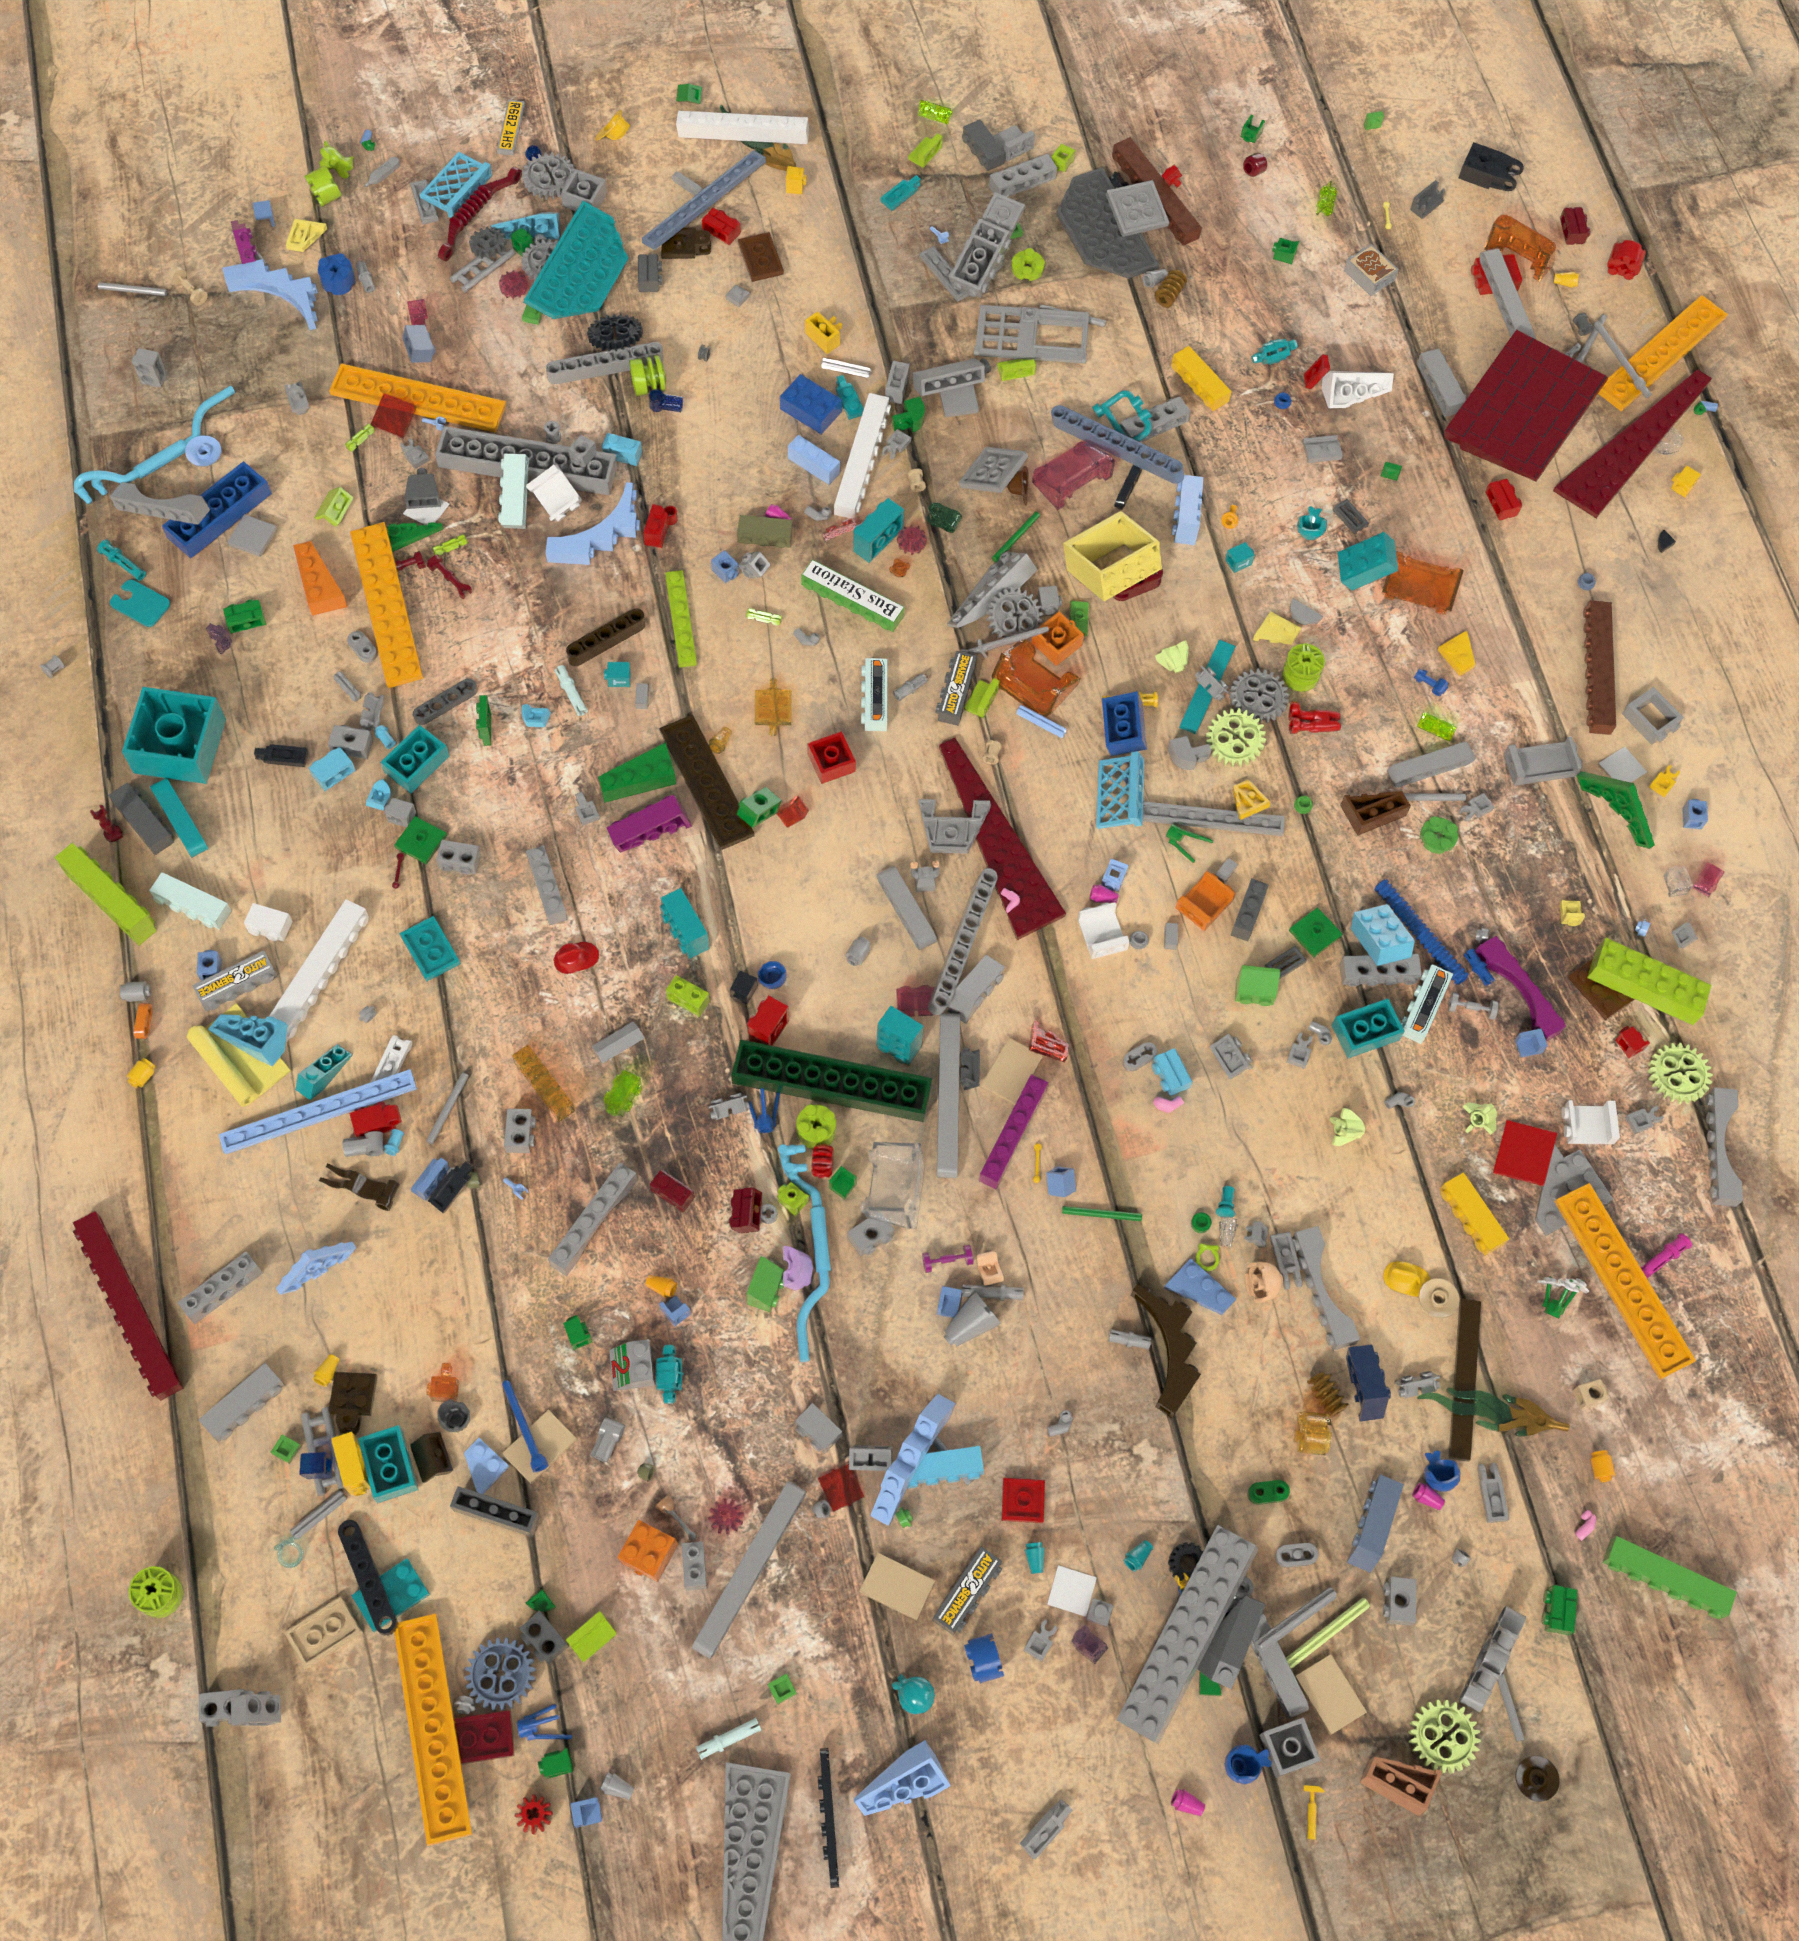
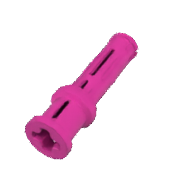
M1679 1233L1675 1240L1671 1243H1666L1664 1249L1640 1267L1646 1278L1648 1279L1670 1260L1679 1258L1680 1253L1684 1250L1690 1249L1692 1247L1690 1239L1685 1234Z

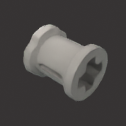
M549 421L544 425L546 440L550 444H556L561 440L560 425L556 421Z
M55 654L47 663L39 665L41 670L50 679L58 670L65 668L62 661Z

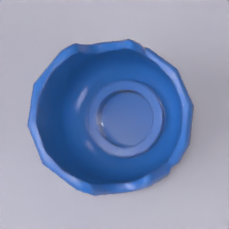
M769 961L763 964L758 971V981L767 989L775 990L780 988L787 978L784 965L777 961Z

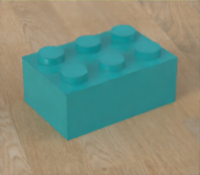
M889 498L884 502H880L873 513H869L861 525L858 524L853 531V552L870 563L903 530L904 509Z
M1385 532L1337 552L1341 583L1352 591L1399 571L1395 540Z
M418 725L380 763L383 772L411 794L450 756L447 746L421 725Z
M679 888L660 897L661 905L659 908L662 912L660 914L665 924H669L671 928L669 931L673 939H678L680 943L678 946L682 954H686L691 959L709 950L708 933L682 889Z
M1388 998L1336 1016L1331 1025L1347 1059L1400 1041L1405 1032Z
M890 1005L878 1022L876 1046H878L881 1052L894 1056L895 1060L899 1063L910 1065L922 1047L924 1025Z
M399 1425L358 1438L372 1496L377 1504L419 1490L404 1432Z

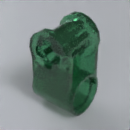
M932 503L928 508L927 521L929 524L949 533L955 532L962 519L960 512L940 503Z

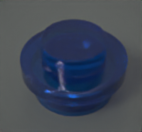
M535 145L529 146L525 152L526 158L529 161H532V157L537 159L538 154L542 156L541 150Z

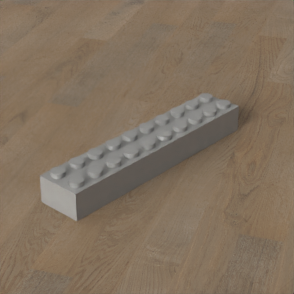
M447 426L443 427L435 453L437 464L440 468L495 477H503L504 470L501 468V460L504 459V454H526L529 458L528 482L533 481L551 466L558 465L575 490L610 495L617 470L616 454L597 451V454L584 468L570 460L568 450L570 447Z
M1217 1525L1125 1702L1117 1721L1159 1745L1258 1551L1256 1545Z

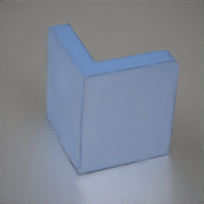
M270 200L254 202L255 219H270L271 225L274 227L275 221Z
M1542 1029L1519 1033L1515 1039L1520 1057L1541 1054L1548 1047Z
M1057 1166L1046 1172L1049 1195L1067 1197L1076 1191L1074 1168Z
M942 1286L937 1315L954 1318L958 1313L962 1290Z
M674 1296L665 1304L662 1301L659 1303L660 1310L674 1327L691 1315L689 1307L685 1303L683 1304L677 1296Z
M597 1797L570 1803L575 1828L602 1822L600 1804Z

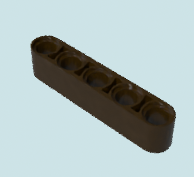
M634 608L569 644L566 648L569 664L580 666L642 631L645 628L644 612L641 609Z

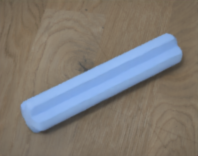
M1020 705L1017 709V715L1056 736L1063 738L1066 734L1067 729L1026 706Z

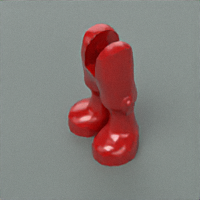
M1291 701L1288 720L1290 721L1289 732L1290 734H1297L1300 731L1312 733L1340 731L1341 723L1338 721L1341 718V714L1330 710H1301L1299 702Z

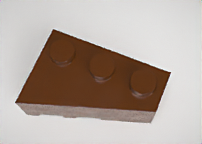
M1402 791L1381 792L1377 795H1344L1340 804L1357 836L1406 817L1411 807Z

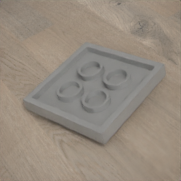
M1153 180L1107 190L1106 197L1122 237L1168 227L1169 220Z
M985 447L958 483L961 488L1002 493L1028 458L1027 452Z

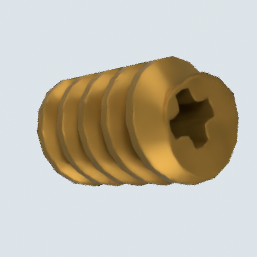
M1170 270L1154 295L1159 305L1165 308L1172 306L1184 288L1185 283H1187L1185 274L1179 270Z
M1321 1372L1310 1378L1307 1384H1314L1311 1387V1391H1318L1315 1398L1322 1399L1319 1405L1326 1406L1323 1412L1325 1414L1331 1413L1328 1418H1331L1344 1411L1349 1403H1341L1345 1396H1338L1337 1394L1341 1389L1333 1388L1337 1382L1329 1381L1332 1373L1325 1374Z

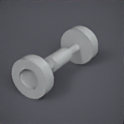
M1451 993L1448 1011L1455 1012L1457 1005H1460L1470 1010L1488 1011V1019L1495 1020L1499 1006L1498 1001L1491 1000L1489 1007L1481 1006L1480 1003L1458 1001V993Z

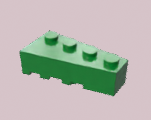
M666 743L598 776L604 803L676 785L675 772Z

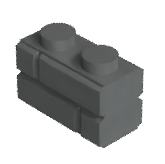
M657 254L638 255L639 292H658L659 285H662V275H659V272H662V261H659Z

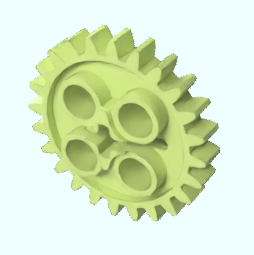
M1231 708L1230 714H1227L1224 710L1223 717L1217 714L1216 718L1218 721L1212 719L1211 724L1213 726H1208L1210 732L1206 733V737L1210 738L1206 740V744L1211 745V750L1214 751L1212 757L1219 756L1218 762L1225 760V766L1228 762H1231L1232 767H1234L1235 763H1238L1239 767H1241L1242 762L1249 765V759L1255 761V755L1260 756L1261 754L1259 750H1264V745L1261 743L1266 742V739L1263 738L1266 731H1260L1264 725H1258L1260 719L1253 720L1254 713L1248 716L1247 710L1242 714L1240 708H1238L1237 713H1234ZM1237 723L1239 727L1233 729L1229 724ZM1251 733L1254 737L1247 739L1244 737V734ZM1220 737H1226L1228 741L1225 743H1221L1218 739ZM1235 747H1240L1243 751L1241 753H1236L1233 749Z
M1671 1043L1669 1047L1664 1045L1662 1050L1658 1049L1655 1052L1656 1054L1651 1057L1652 1060L1648 1063L1651 1068H1649L1647 1073L1653 1074L1648 1079L1655 1081L1652 1087L1659 1088L1656 1092L1657 1094L1663 1092L1664 1099L1670 1096V1102H1673L1675 1099H1677L1678 1104H1681L1683 1100L1686 1104H1689L1691 1099L1696 1102L1698 1098H1702L1709 1090L1708 1086L1712 1083L1709 1079L1713 1074L1708 1073L1711 1066L1705 1065L1708 1059L1702 1060L1703 1053L1697 1055V1048L1691 1051L1689 1044L1685 1048H1683L1682 1043H1679L1677 1047L1674 1043ZM1670 1081L1676 1083L1677 1086L1672 1085Z
M1436 1700L1434 1706L1429 1702L1426 1704L1427 1709L1423 1706L1420 1707L1421 1714L1415 1713L1413 1715L1417 1721L1410 1722V1725L1415 1729L1408 1731L1409 1734L1414 1735V1738L1409 1740V1743L1416 1744L1412 1752L1419 1751L1420 1753L1417 1760L1424 1758L1425 1767L1431 1763L1432 1770L1435 1771L1440 1767L1442 1774L1446 1772V1769H1448L1450 1774L1454 1773L1455 1768L1461 1771L1463 1770L1462 1764L1468 1767L1470 1765L1468 1759H1476L1472 1752L1480 1750L1474 1745L1481 1742L1480 1739L1475 1738V1735L1480 1733V1730L1473 1729L1477 1722L1469 1721L1472 1714L1464 1715L1465 1707L1458 1710L1457 1702L1449 1706L1448 1700H1445L1443 1705H1441L1439 1700ZM1442 1715L1448 1717L1450 1722L1449 1726H1444L1442 1724ZM1455 1724L1459 1725L1454 1732L1446 1737V1740L1440 1742L1433 1750L1430 1749V1746L1440 1739L1443 1733L1449 1731ZM1426 1729H1430L1433 1732L1434 1737L1432 1740L1426 1738ZM1457 1733L1464 1737L1463 1745L1456 1741L1455 1736ZM1440 1747L1447 1749V1758H1443L1440 1755Z

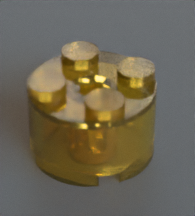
M1298 1412L1297 1424H1299V1428L1294 1432L1297 1452L1326 1456L1330 1449L1332 1432H1329L1328 1425H1332L1330 1414Z

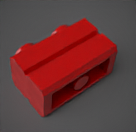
M713 207L702 218V229L710 232L711 235L728 245H731L734 239L741 233L739 221L736 218L727 216L722 210H717Z
M1507 478L1488 484L1485 493L1498 519L1504 520L1508 517H1516L1522 508V502L1515 495L1514 485L1510 484Z

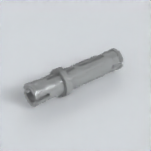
M962 1284V1297H971L976 1292L980 1298L1000 1299V1301H1004V1299L1023 1300V1287H1005L1003 1284L1001 1286Z

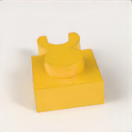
M1672 765L1667 766L1664 773L1660 772L1649 786V788L1664 798L1675 785L1676 781L1674 780L1680 774L1679 770L1675 774L1670 772Z

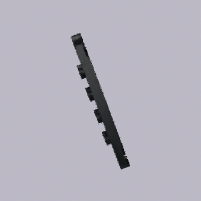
M346 1520L339 1526L338 1535L376 1630L383 1636L392 1635L396 1628H398V1621L360 1526L354 1520ZM351 1526L355 1528L351 1536H345L344 1530ZM388 1618L391 1619V1626L387 1629H382L381 1622Z
M820 1748L822 1776H817L818 1790H823V1799H819L820 1813H825V1822L821 1823L822 1837L826 1836L827 1846H823L824 1860H828L830 1888H839V1876H836L838 1875L830 1761L827 1760L829 1758V1749Z

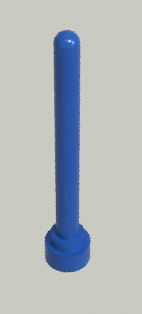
M505 1380L502 1386L531 1454L530 1466L533 1472H540L546 1469L549 1464L546 1457L540 1454L510 1381Z

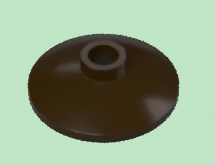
M1530 1756L1522 1760L1517 1767L1515 1775L1517 1786L1520 1792L1528 1799L1543 1802L1551 1799L1557 1793L1560 1784L1559 1773L1554 1764L1548 1759L1541 1756ZM1533 1775H1536L1539 1779L1537 1784L1532 1781Z

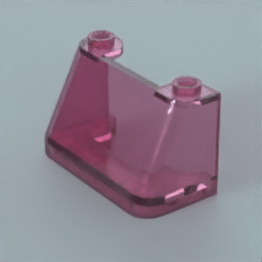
M1081 441L1059 457L1042 467L1036 468L1033 472L1032 483L1058 511L1065 506L1063 501L1067 497L1069 499L1072 498L1075 490L1095 478L1099 480L1103 478L1105 481L1110 479L1113 475L1115 459L1094 445Z

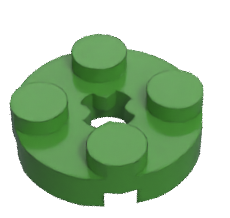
M1434 816L1424 823L1420 831V839L1422 838L1423 846L1427 850L1436 854H1442L1445 851L1452 850L1456 845L1458 827L1447 819ZM1439 832L1443 835V837H1440V839L1436 838L1437 835L1434 833Z

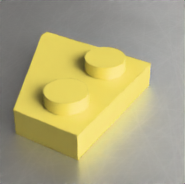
M294 219L286 242V248L288 250L304 252L327 230V225L325 223Z
M1270 611L1254 635L1253 640L1265 639L1270 640V643L1281 642L1292 645L1302 628Z

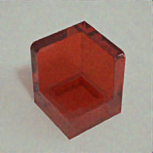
M797 796L783 804L776 814L784 825L789 828L803 820L809 809L801 798Z

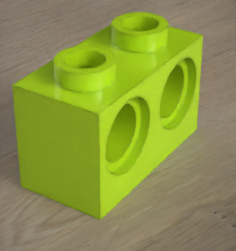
M675 975L666 989L668 1000L698 1017L702 1015L710 1003L708 992Z

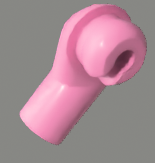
M1159 1096L1153 1101L1157 1109L1167 1113L1184 1104L1180 1096L1175 1097L1171 1101Z
M1586 1510L1581 1515L1585 1523L1575 1532V1535L1581 1541L1595 1528L1597 1518L1590 1510Z

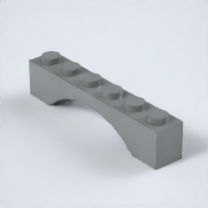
M121 482L110 495L114 506L120 511L192 524H199L210 511L202 496L187 494L172 499H152L141 494L135 484Z
M1714 1087L1706 1095L1705 1100L1706 1105H1708L1706 1122L1709 1124L1707 1141L1710 1142L1708 1160H1711L1709 1178L1712 1183L1709 1194L1713 1205L1736 1207L1743 1201L1742 1181L1735 1174L1727 1158L1725 1131L1730 1118L1738 1109V1090Z
M619 1162L548 1258L551 1267L566 1277L579 1261L584 1249L600 1224L611 1210L627 1196L638 1181L636 1172Z
M1319 1226L1297 1231L1292 1238L1294 1248L1299 1255V1266L1302 1270L1304 1269L1306 1274V1285L1308 1288H1311L1313 1305L1319 1310L1320 1324L1325 1327L1327 1332L1325 1336L1328 1345L1332 1346L1333 1351L1356 1345L1360 1338L1354 1321L1335 1306L1323 1285L1320 1264L1325 1242Z

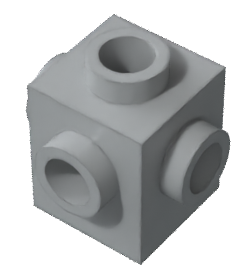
M748 552L742 557L739 567L746 577L759 578L771 564L761 552Z

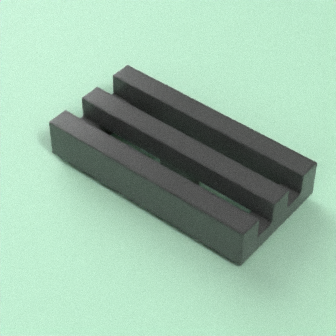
M1348 499L1333 507L1334 513L1354 535L1358 531L1363 530L1364 527H1368L1369 522Z
M1294 946L1265 964L1264 967L1273 968L1272 966L1296 953L1297 955L1275 968L1281 970L1300 958L1298 962L1280 972L1279 979L1305 964L1307 960L1298 948Z

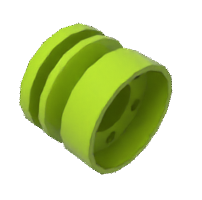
M659 355L654 356L655 364H652L650 357H647V365H643L641 358L629 360L636 396L647 395L648 386H651L654 393H657L656 385H659L660 392L665 391L666 376Z
M1307 643L1292 647L1288 652L1282 671V678L1285 684L1292 690L1299 692L1313 689L1318 684L1324 668V654L1316 646Z
M156 1566L144 1568L136 1573L128 1589L129 1599L133 1606L154 1618L167 1617L175 1612L183 1598V1586L179 1579L164 1568ZM151 1588H153V1589L156 1588V1589H157V1591H156L155 1593H154V1592H152V1593L150 1592Z

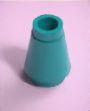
M1143 1540V1542L1126 1553L1123 1560L1124 1564L1134 1572L1138 1569L1141 1570L1153 1550L1151 1543Z
M1042 1542L1026 1544L1024 1551L1031 1574L1044 1573L1045 1547H1043Z

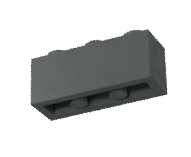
M980 119L963 126L962 140L970 147L972 154L976 155L979 159L981 166L990 171L1004 164L1005 151Z
M1251 878L1231 936L1249 941L1269 884Z

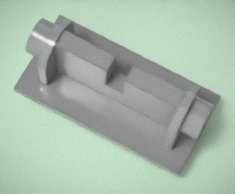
M1201 666L1204 671L1202 673L1199 671L1195 674L1196 681L1205 689L1211 684L1212 686L1207 691L1215 700L1221 701L1225 697L1223 695L1225 692L1230 694L1227 690L1229 686L1223 680L1218 681L1215 678L1216 673L1208 667L1206 669Z
M368 692L365 695L363 707L368 709V711L362 710L359 721L361 727L366 728L368 731L378 727L384 695L375 697V694L372 692Z
M740 1092L730 1095V1099L723 1101L722 1098L711 1101L712 1105L707 1106L709 1109H713L710 1112L711 1119L718 1120L728 1117L729 1108H731L733 1115L746 1112V1109L750 1107L748 1101L744 1102L743 1098H746L747 1095L742 1096Z
M1425 1371L1417 1377L1411 1375L1403 1376L1401 1380L1395 1381V1384L1401 1386V1389H1398L1399 1396L1409 1398L1419 1395L1418 1387L1421 1389V1394L1436 1392L1437 1389H1440V1384L1435 1379H1439L1440 1376L1432 1373V1371Z

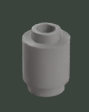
M863 937L855 939L845 954L847 962L853 966L862 965L870 951L871 943Z
M146 981L127 982L125 985L120 986L121 999L127 1002L147 1001L148 997L151 996V987L147 985Z

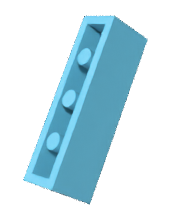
M975 1446L926 1453L907 1489L916 1488L921 1483L932 1486L939 1484V1481L942 1480L953 1483L960 1481V1478L968 1477V1480L981 1478L980 1475H984L981 1447Z

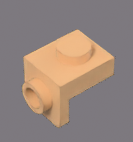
M996 1251L976 1256L978 1271L984 1286L1004 1281L997 1261Z

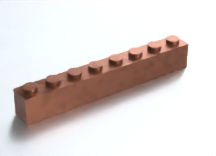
M1129 137L1114 144L1113 160L1120 165L1122 171L1127 174L1132 184L1153 180L1169 220L1167 228L1171 230L1176 240L1184 246L1199 239L1202 227L1132 138Z
M1590 600L1588 606L1583 610V617L1586 618L1583 629L1584 633H1586L1584 648H1587L1584 662L1587 664L1585 679H1588L1585 693L1588 695L1586 710H1589L1586 724L1589 726V733L1611 735L1616 728L1612 602Z

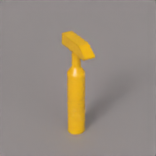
M1304 1785V1792H1310L1307 1839L1316 1840L1317 1805L1314 1801L1315 1792L1324 1793L1325 1791L1319 1786Z

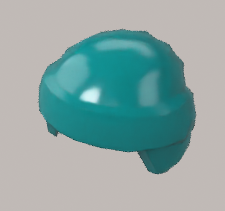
M1309 506V515H1303L1298 518L1297 530L1304 539L1316 540L1326 532L1327 520L1319 517L1322 511L1321 508L1315 510V508Z
M901 1674L898 1676V1682H893L892 1684L893 1689L898 1690L899 1702L906 1712L923 1714L932 1707L935 1693L934 1688L927 1679L922 1677L906 1679Z

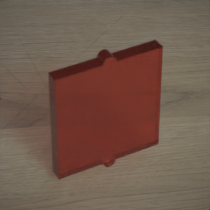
M849 1464L836 1470L832 1469L830 1473L818 1478L833 1512L846 1506L850 1507L852 1503L865 1498L853 1471L849 1470Z

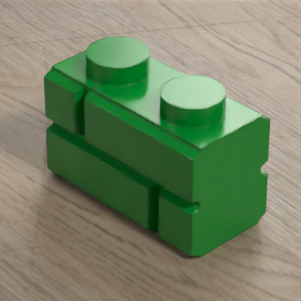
M250 599L245 603L238 605L230 604L228 607L223 608L230 634L267 625L259 599Z
M1552 1585L1544 1591L1543 1602L1546 1603V1612L1544 1611L1542 1614V1624L1545 1625V1631L1563 1635L1575 1633L1577 1589Z

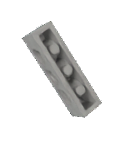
M1049 154L1038 156L1035 159L991 174L989 188L993 194L996 192L1009 197L1056 179L1057 167Z
M1180 396L1148 410L1152 415L1149 418L1152 429L1150 434L1140 443L1189 421L1191 411ZM1138 414L1124 419L1120 424L1126 436L1134 438L1145 428Z
M1412 954L1411 958L1379 966L1375 964L1370 955L1343 956L1339 964L1342 985L1351 987L1358 986L1359 984L1375 986L1377 984L1395 985L1397 983H1405L1406 985H1412L1417 983L1422 975L1419 954ZM1377 969L1383 970L1384 973H1379ZM1396 969H1401L1403 973L1398 972ZM1358 970H1363L1365 974H1361Z
M244 1252L177 1303L189 1319L196 1324L262 1275L263 1272L249 1254Z

